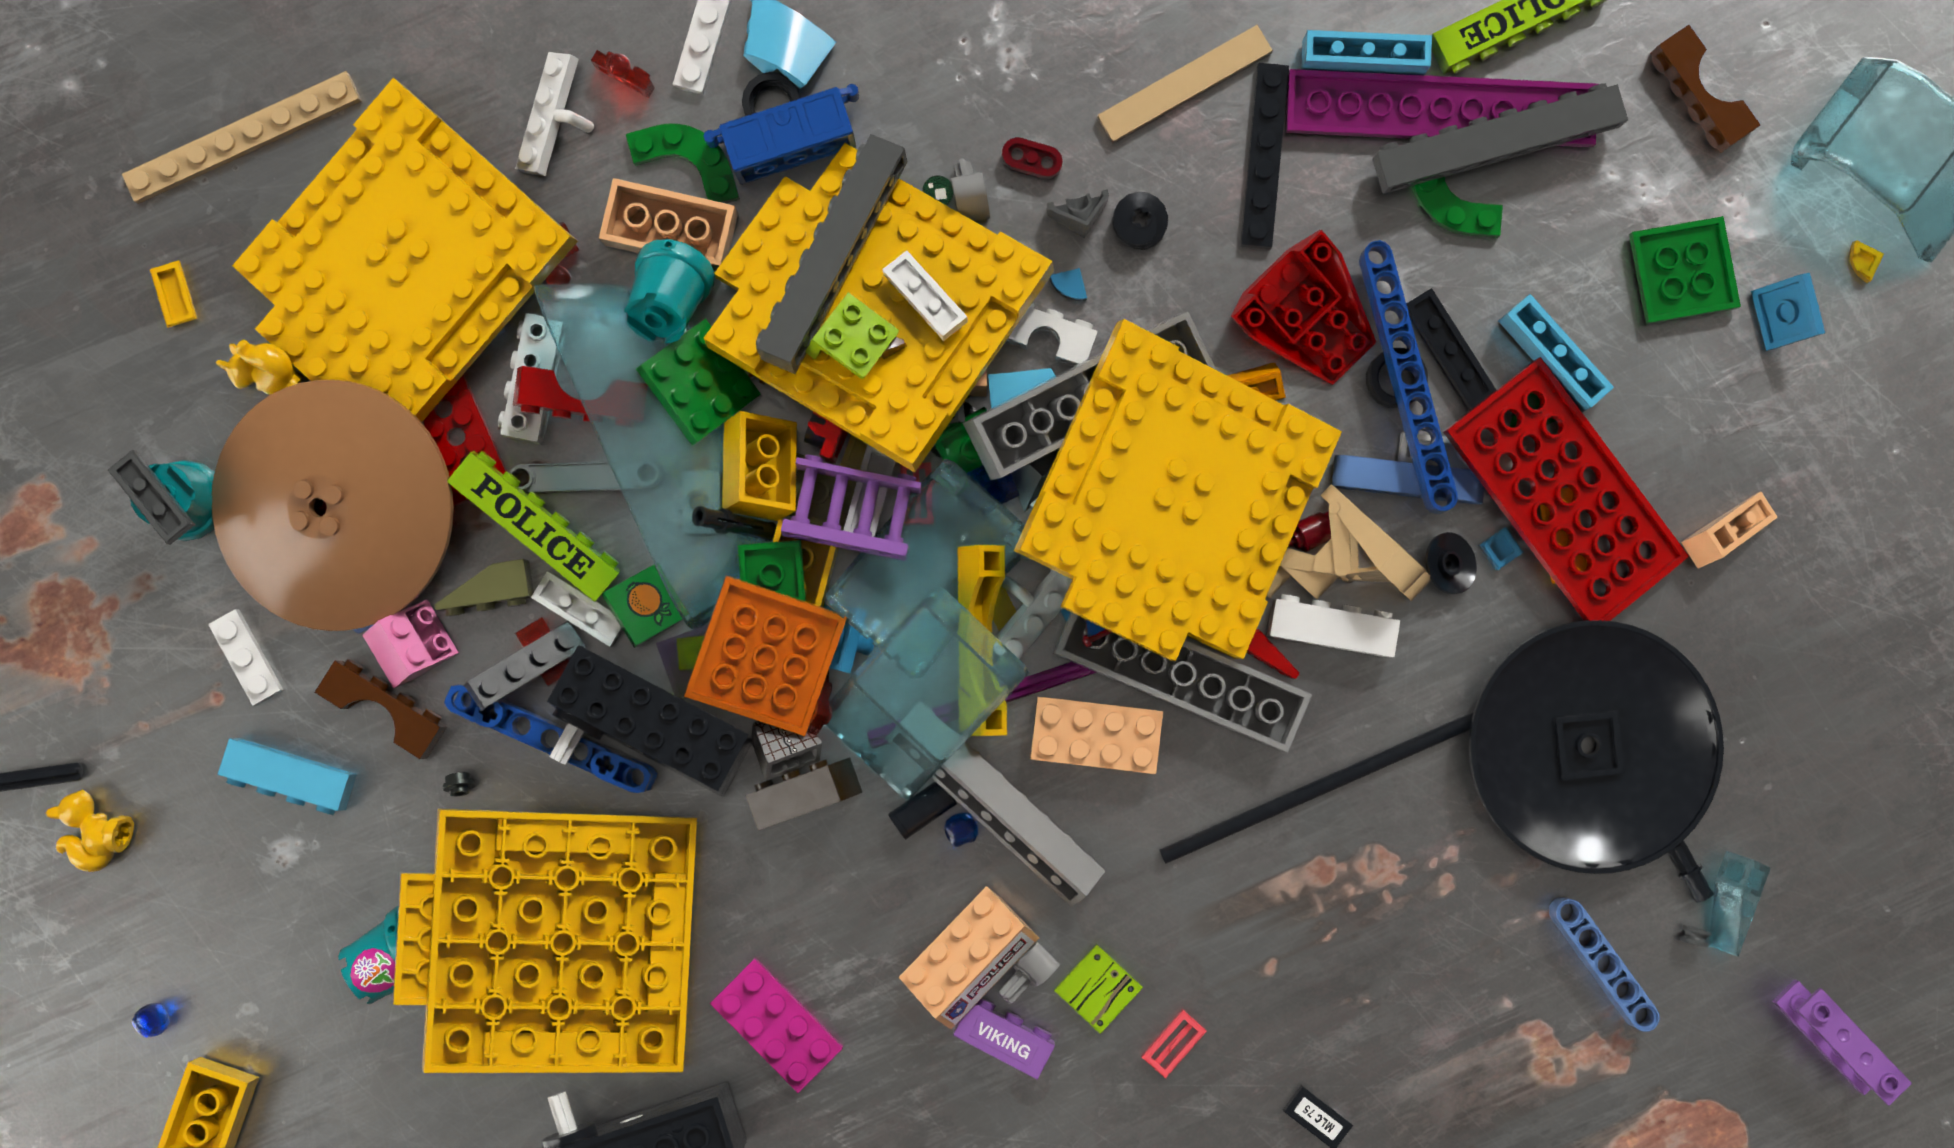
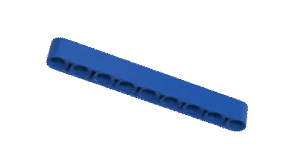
M1381 240L1373 241L1361 253L1359 265L1423 503L1429 512L1442 514L1456 505L1458 493L1392 250L1386 242ZM1371 251L1381 254L1383 262L1381 264L1373 263L1370 261L1368 253ZM1377 282H1387L1391 292L1383 294L1378 291ZM1385 312H1395L1399 318L1398 324H1391L1386 321ZM1393 342H1403L1407 347L1406 354L1395 352ZM1407 370L1414 375L1415 382L1413 385L1403 382L1401 378L1402 371ZM1415 400L1422 405V415H1415L1411 412L1409 408L1410 401ZM1418 431H1426L1430 435V445L1425 446L1418 441ZM1427 461H1434L1438 465L1439 473L1437 476H1432L1426 471L1425 465ZM1436 491H1441L1446 495L1447 504L1445 506H1439L1435 503L1434 493Z

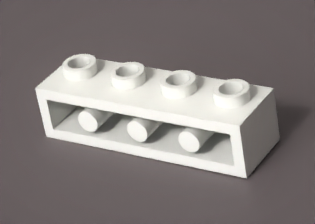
M525 313L524 321L520 320L518 324L517 338L520 339L518 351L514 350L511 357L510 367L514 369L512 380L507 381L504 390V398L507 399L506 409L500 412L498 419V429L501 430L500 435L505 438L543 445L550 411L540 410V414H528L520 412V406H513L517 368L528 366L554 370L557 379L568 326L563 320Z
M1281 594V599L1272 600L1266 637L1385 658L1395 657L1401 620L1392 619L1393 613L1374 610L1373 615L1361 614L1362 608L1343 605V609L1338 610L1330 608V602L1312 600L1311 605L1299 603L1300 597Z

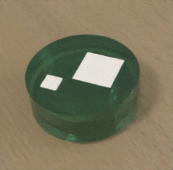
M940 175L932 176L923 185L922 191L945 205L951 202L953 189L951 182L946 177Z

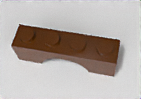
M1687 25L1659 44L1650 53L1653 57L1652 62L1655 68L1660 73H1664L1668 78L1672 92L1678 98L1683 99L1692 120L1700 123L1705 130L1706 139L1709 144L1722 153L1758 128L1760 123L1743 100L1734 102L1722 101L1706 91L1700 80L1699 65L1707 49L1691 26Z
M347 659L346 662L335 660L314 693L340 709H350L357 703L365 700L381 704L388 710L394 721L395 736L393 743L418 759H427L447 726L440 723L442 717L429 709H425L424 712L414 706L416 701L402 692L396 695L388 690L390 684L375 675L369 678L362 673L364 668L350 659Z

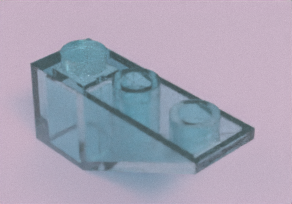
M1729 851L1725 852L1715 880L1710 927L1712 934L1709 937V946L1739 957L1769 875L1770 867L1753 859Z

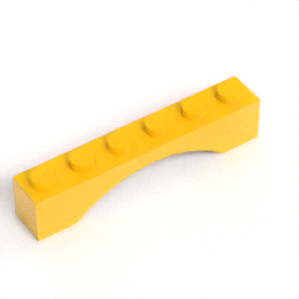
M971 545L957 547L959 736L1007 735V703L996 678L991 643L995 604L1005 579V546Z

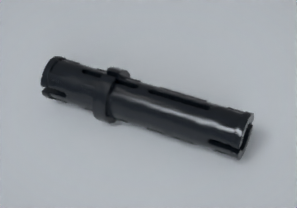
M697 506L692 514V521L695 526L712 528L720 534L730 532L763 539L764 541H772L776 531V524L774 522L736 515L724 508L714 510L704 506Z

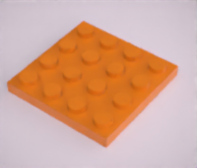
M726 575L684 697L805 736L847 616Z

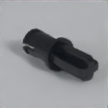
M1682 841L1673 850L1669 851L1680 871L1679 878L1685 880L1694 896L1695 902L1699 903L1712 897L1714 892L1701 872L1703 867L1701 864L1696 863L1685 841Z

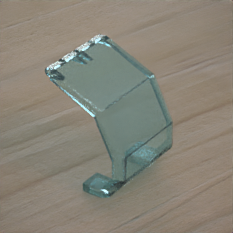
M1863 57L1799 138L1792 151L1791 165L1802 171L1809 160L1821 161L1849 175L1896 214L1918 258L1926 262H1933L1946 245V242L1954 235V97L1927 75L1899 60Z
M944 459L921 482V493H911L909 496L901 538L904 539L903 543L909 546L906 561L860 552L827 592L826 599L828 602L826 604L842 618L846 616L849 619L848 623L866 639L870 637L874 640L872 644L890 660L894 658L898 661L896 665L912 679L915 677L921 678L927 673L958 631L957 547L1004 545L1006 575L1022 558L1028 559L1014 551L1025 524L955 462ZM892 516L880 528L875 537L884 539L885 535L889 534Z
M937 587L911 611L852 674L820 712V719L826 727L842 739L841 741L858 757H861L867 766L881 779L883 778L887 782L886 784L901 798L910 799L1029 674V671L1020 659L949 592L942 587Z

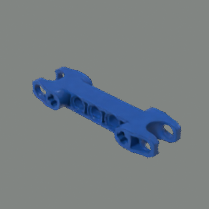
M464 685L451 686L444 701L446 707L451 712L481 726L494 729L549 755L554 747H550L546 743V734L550 730H555L560 738L565 727L516 706L504 698L481 711L471 697L470 705L465 707L463 698L469 692ZM493 709H494V712L498 714V715H497V718H495V716H496L495 714H492ZM522 717H526L531 725L529 732L525 735L521 734L517 729V722ZM584 735L579 743H584L587 746V757L584 760H579L573 752L568 763L594 774L599 779L632 793L652 790L659 775L652 765ZM607 759H610V764L614 765L613 769H608L609 765L605 764ZM635 769H639L644 775L641 785L633 781L632 775Z

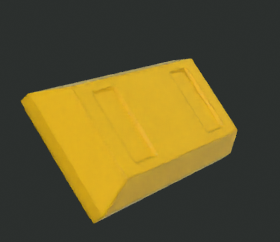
M180 260L150 269L167 328L198 319Z

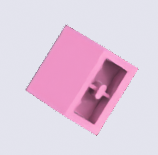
M428 599L401 610L394 615L378 620L362 635L393 689L422 676L459 653Z

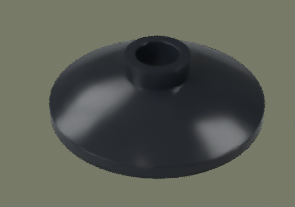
M1452 532L1439 534L1431 540L1426 551L1425 561L1427 572L1434 585L1448 594H1459L1468 590L1475 580L1477 571L1475 554L1469 543L1460 535Z

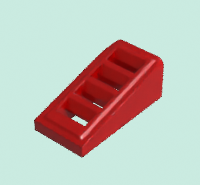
M1256 629L1246 653L1285 677L1296 679L1300 672L1259 629Z

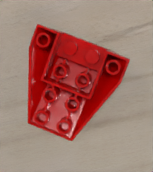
M1318 230L1286 250L1242 293L1231 315L1250 339L1331 385L1339 380L1376 343L1342 253L1322 230Z

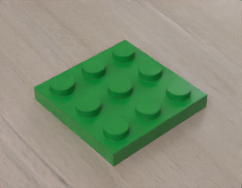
M1724 216L1634 231L1629 234L1646 325L1734 310L1741 307Z
M706 318L684 333L679 340L670 343L636 368V371L692 446L761 395L742 368L707 347L703 338L712 326Z

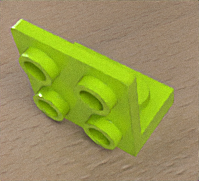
M848 292L812 338L805 353L816 359L823 351L859 378L864 379L897 336L899 330Z

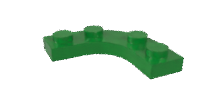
M670 123L626 134L635 166L662 158H682L688 160L698 169L708 200L726 204L740 200L732 169L725 153L719 145L715 148L708 147L704 140V132L688 125Z
M1445 177L1412 186L1419 206L1421 205L1433 219L1432 221L1440 227L1461 235L1500 237L1503 205L1472 203L1462 200L1450 191L1445 182Z

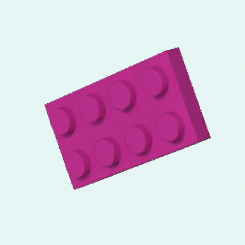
M756 957L710 1002L716 1011L797 1093L843 1049V1046Z

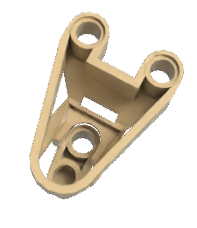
M1331 484L1320 495L1329 504L1331 539L1315 556L1287 548L1267 597L1271 599L1273 594L1292 576L1316 599L1336 579H1340L1347 583L1354 581L1391 582L1412 601L1431 579L1422 565ZM1358 543L1376 567L1359 569Z

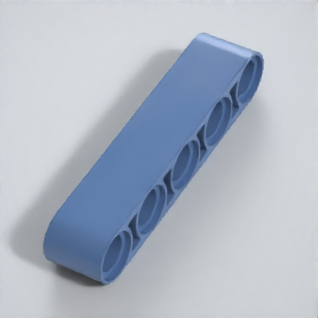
M1335 455L1332 485L1335 488L1422 498L1413 463L1349 455ZM1425 465L1426 471L1430 475H1438V466ZM1451 467L1458 493L1457 503L1483 504L1485 488L1474 473L1469 469ZM1436 491L1434 493V500L1447 501V497L1443 492Z
M1567 897L1554 899L1549 906V915L1625 1022L1643 1032L1654 1030L1660 1020L1657 1008L1584 907L1578 901ZM1566 904H1570L1573 910L1572 916L1567 920H1563L1560 915L1561 908ZM1589 930L1591 940L1587 945L1582 946L1579 942V936L1583 931ZM1608 956L1610 960L1609 967L1605 971L1600 972L1598 961L1601 957ZM1622 982H1627V994L1623 997H1618L1616 990L1618 985ZM1641 1008H1645L1647 1011L1646 1019L1641 1023H1637L1635 1019L1636 1012Z

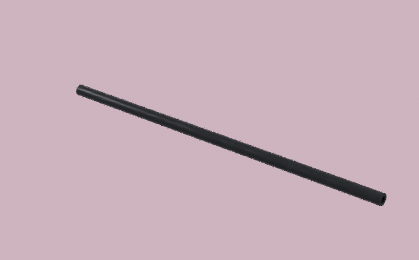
M1473 712L1159 850L1165 864L1469 731Z

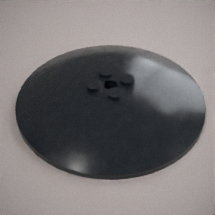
M1591 620L1566 623L1547 629L1520 644L1504 658L1487 680L1476 703L1470 726L1469 758L1472 776L1479 797L1494 823L1514 844L1531 856L1555 867L1578 873L1607 874L1627 871L1646 865L1673 850L1696 828L1707 812L1716 793L1723 767L1724 741L1721 719L1712 693L1699 671L1678 649L1664 639L1636 626L1614 621ZM1588 736L1593 737L1597 744L1595 751L1591 754H1585L1581 748L1583 739Z

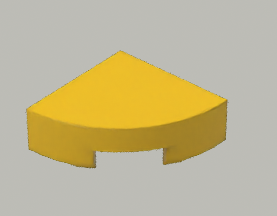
M1856 240L1852 242L1850 248V263L1856 275L1868 283L1872 280L1884 253Z

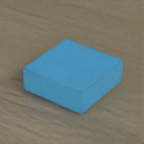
M1506 527L1478 545L1496 571L1524 553Z

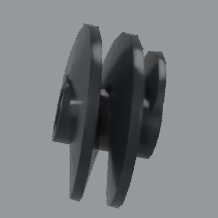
M1135 192L1126 195L1118 202L1113 214V229L1123 243L1136 250H1147L1157 245L1164 237L1168 227V214L1165 205L1158 197L1147 192ZM1136 215H1139L1141 219L1147 218L1144 226H1141L1139 222L1134 223Z

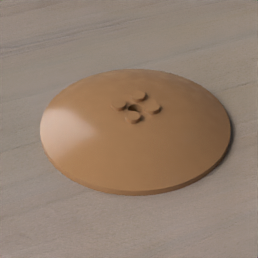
M314 380L298 383L271 394L255 405L240 420L228 437L220 453L212 484V518L220 550L235 578L258 603L284 620L311 629L346 631L363 628L406 608L426 589L437 573L445 557L453 526V492L451 485L447 481L450 476L443 456L429 431L410 410L394 398L372 387L351 381ZM318 498L322 499L327 506L326 513L323 516H319L314 510V503Z

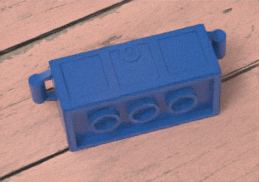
M849 84L846 88L842 89L834 87L720 124L719 128L714 131H705L703 135L704 140L710 148H715L718 144L725 143L733 171L741 185L836 155L844 143L854 148L856 147L854 133L844 104L859 100L858 87L855 84Z

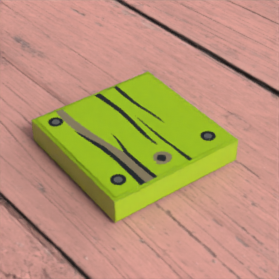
M1096 943L1056 986L1054 991L1101 1034L1143 987Z

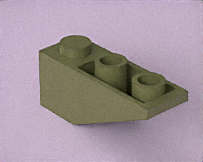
M519 559L491 564L435 604V610L445 611L446 616L465 614L464 608L476 607L477 612L496 609L495 603L507 602L508 607L525 605L526 599L531 598L534 593L529 561Z

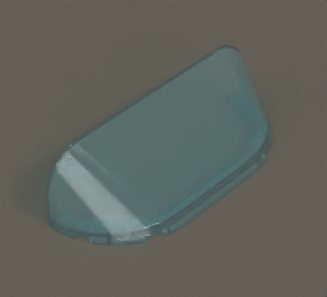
M610 283L535 284L534 291L543 317L661 580L686 625L690 629L698 630L709 624L725 576L737 578L740 575L738 545L767 543L763 539L730 532L720 534L712 528L695 526L693 524L692 514L697 506H704L714 510L722 508L724 423L692 446L636 371L638 366L665 348L667 343H664L666 338L657 336L654 342L648 341L628 327L626 323L628 314L627 312L624 314V308L632 288ZM687 325L684 333L691 329L689 325ZM745 516V517H750V518H754V519H758V520H762V521H767V522H768V519H762V518H757V517Z

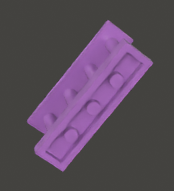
M805 455L804 459L796 458L797 470L805 471L796 514L792 516L791 520L783 518L782 536L906 561L909 546L903 543L904 539L901 538L910 493H921V482H917L916 477L907 474H898L897 477L823 463V458L814 455ZM817 474L836 477L827 521L823 522L822 526L810 524V519H808ZM848 480L867 484L858 527L854 529L853 533L842 531L839 525ZM879 486L898 490L889 534L885 535L884 539L872 537V532L870 531Z
M1794 979L1773 1000L1774 1004L1859 1093L1865 1095L1872 1089L1886 1105L1890 1106L1912 1084L1821 988H1818L1811 994L1798 980Z

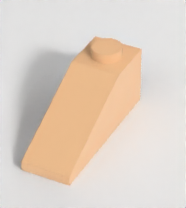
M1760 491L1705 525L1681 543L1699 569L1725 557L1778 517Z

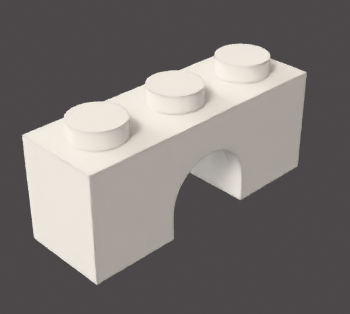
M1032 303L1005 342L1026 350L1030 338L1035 333L1040 331L1050 332L1057 338L1059 343L1055 360L1074 367L1088 360L1098 331L1093 330V325L1089 322L1076 319L1074 323L1063 319L1064 314L1058 311L1047 309L1046 312L1034 309L1035 304Z

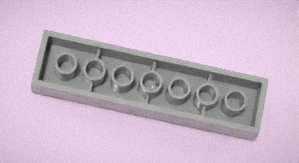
M1189 311L1175 315L1147 330L1178 346L1180 352L1211 368H1215ZM1103 352L963 423L990 480L1002 478L1061 447Z
M1070 612L1053 652L1057 656L1286 753L1289 752L1312 697V694L1187 640L1184 641L1176 661H1170L1113 632L1092 642V646L1087 647L1082 642L1083 637L1087 635L1085 619Z

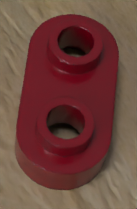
M1015 137L1008 140L1002 149L1003 162L1011 170L1043 179L1054 178L1061 171L1062 155L1052 146ZM1014 151H1020L1023 157L1020 160H1015L1011 155ZM1048 159L1053 165L1050 168H1044L1041 162Z

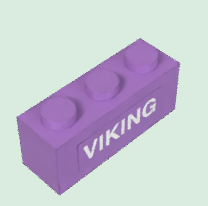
M981 998L957 1023L953 1036L1038 1080L1055 1047L1054 1041L1050 1039L1052 1034L1038 1026H1035L1032 1030L1022 1025L1024 1020L1009 1011H1007L1006 1015H1003L994 1010L996 1007L994 1003Z

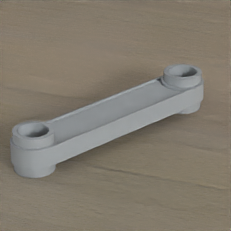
M650 461L520 464L514 466L509 472L516 478L522 471L529 473V482L525 486L519 487L525 493H530L531 491L534 493L649 490L658 486L662 477L659 467ZM644 468H652L654 470L653 480L649 483H642L639 477L641 471Z

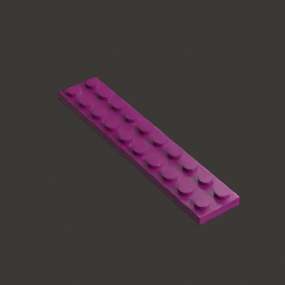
M1290 69L1288 73L1286 133L1410 139L1427 133L1428 137L1439 135V130L1448 126L1457 125L1458 129L1469 126L1470 121L1477 118L1487 117L1489 121L1499 118L1498 114L1513 108H1517V112L1528 110L1530 104L1541 100H1547V104L1559 101V96L1576 91L1578 96L1588 93L1590 87L1598 84ZM1596 134L1556 146L1594 147L1596 145Z

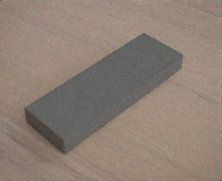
M131 450L108 469L109 473L166 544L171 545L195 526V523L137 451Z

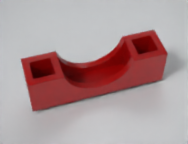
M521 366L517 368L513 406H520V412L528 414H540V410L552 411V417L571 419V414L583 416L584 422L602 424V419L614 420V426L632 428L633 423L637 424L643 420L647 385L615 380L609 383L607 389L598 398L585 401L573 398L564 392L557 382L554 370Z

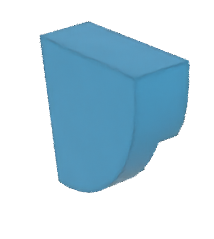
M1080 268L1051 275L1052 285L1061 294L1073 300H1087Z

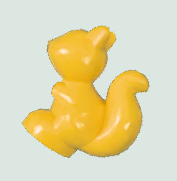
M246 340L239 341L237 345L230 343L229 348L233 355L228 362L216 361L217 366L227 372L229 379L238 389L246 388L256 383L257 390L263 391L268 395L301 383L304 375L299 373L292 365L286 352L269 343L252 345Z
M83 789L68 794L60 801L58 806L51 807L45 812L49 818L60 819L67 826L80 828L81 838L73 835L62 836L56 842L55 847L57 852L61 854L66 852L71 864L82 871L96 872L102 870L111 862L114 853L123 852L132 839L134 822L131 816L121 815L107 820V815L104 813L94 814L93 798Z

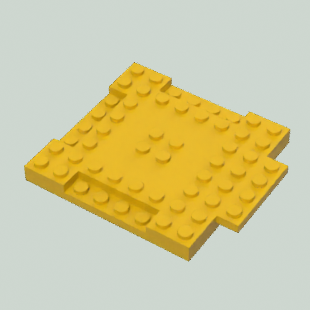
M392 78L353 125L357 128L356 131L278 222L272 219L232 266L275 305L255 330L270 344L284 350L292 364L310 381L342 380L372 387L397 400L422 423L578 240L395 78Z
M844 143L811 190L784 176L714 272L716 279L737 292L703 339L707 347L915 473L1053 274V261L1001 231L998 234L990 231L905 181L898 179L822 325L849 292L899 330L896 337L903 339L907 347L885 359L881 356L864 379L859 378L823 351L816 359H813L806 353L796 374L761 360L756 349L757 337L762 329L766 330L774 305L783 299L789 277L791 275L795 276L798 271L803 251L806 248L809 249L813 243L814 231L819 222H824L832 197L834 195L838 196L842 188L844 174L848 169L852 170L856 162L858 150ZM905 251H908L968 317V322L945 341L937 335L883 275L882 269Z
M1122 319L1116 323L1014 551L1072 579L1060 607L1170 661L1177 660L1187 636L1233 659H1244L1268 604L1265 598L1310 494L1320 484L1342 431L1290 404L1283 405L1180 352L1178 346L1126 319Z
M438 809L434 873H401L393 990V1005H426L422 1060L423 1072H683L697 818L689 816Z

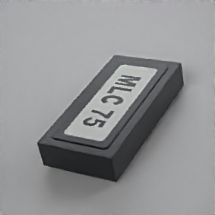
M1302 1085L1283 1109V1112L1330 1148H1337L1353 1127L1352 1123Z

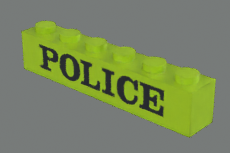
M1501 0L1433 33L1431 51L1443 75L1452 70L1454 74H1457L1471 66L1470 62L1479 57L1484 61L1499 52V47L1506 44L1509 47H1513L1526 39V34L1532 31L1540 34L1554 26L1553 21L1563 17L1564 21L1569 20L1582 12L1580 8L1588 4L1593 8L1606 0Z
M475 451L470 452L448 478L447 482L595 602L619 574L620 570L616 567L619 562L604 551L601 555L592 548L594 542L583 532L580 531L578 534H575L567 527L570 522L560 513L555 511L552 515L543 507L545 501L531 491L529 494H526L518 487L521 482L508 471L502 474L493 467L496 461L483 451L479 454Z

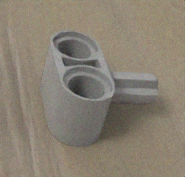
M960 159L959 163L954 164L956 177L951 178L956 211L975 222L990 219L982 172L974 173L971 162Z
M1035 942L1012 966L1016 972L999 990L1000 996L1006 1002L1014 1003L1030 984L1033 987L1043 984L1057 970L1060 963L1038 942Z

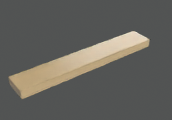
M1255 25L1098 114L1097 118L1113 144L1272 54L1273 50L1259 26Z

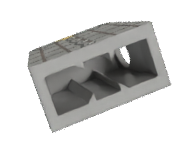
M760 721L753 723L752 745L766 781L820 761L822 742L810 727H808L806 735L803 736Z

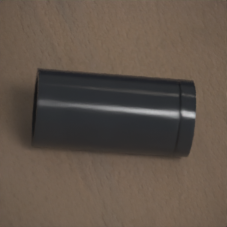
M935 781L888 815L906 840L957 805V802Z

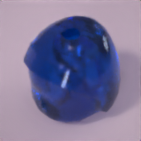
M957 813L945 821L944 831L946 837L954 847H960L976 840L978 826L970 813Z
M150 1003L140 1008L132 1018L135 1030L146 1038L162 1034L170 1022L169 1014L161 1003Z

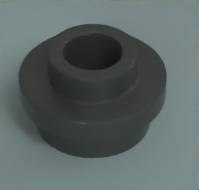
M468 772L452 773L445 776L446 783L443 784V791L450 792V796L454 797L469 794V789L475 787V782L471 779V775Z

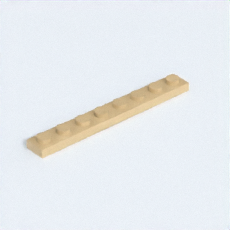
M345 71L122 173V176L134 202L140 204L360 103L362 100L350 74Z

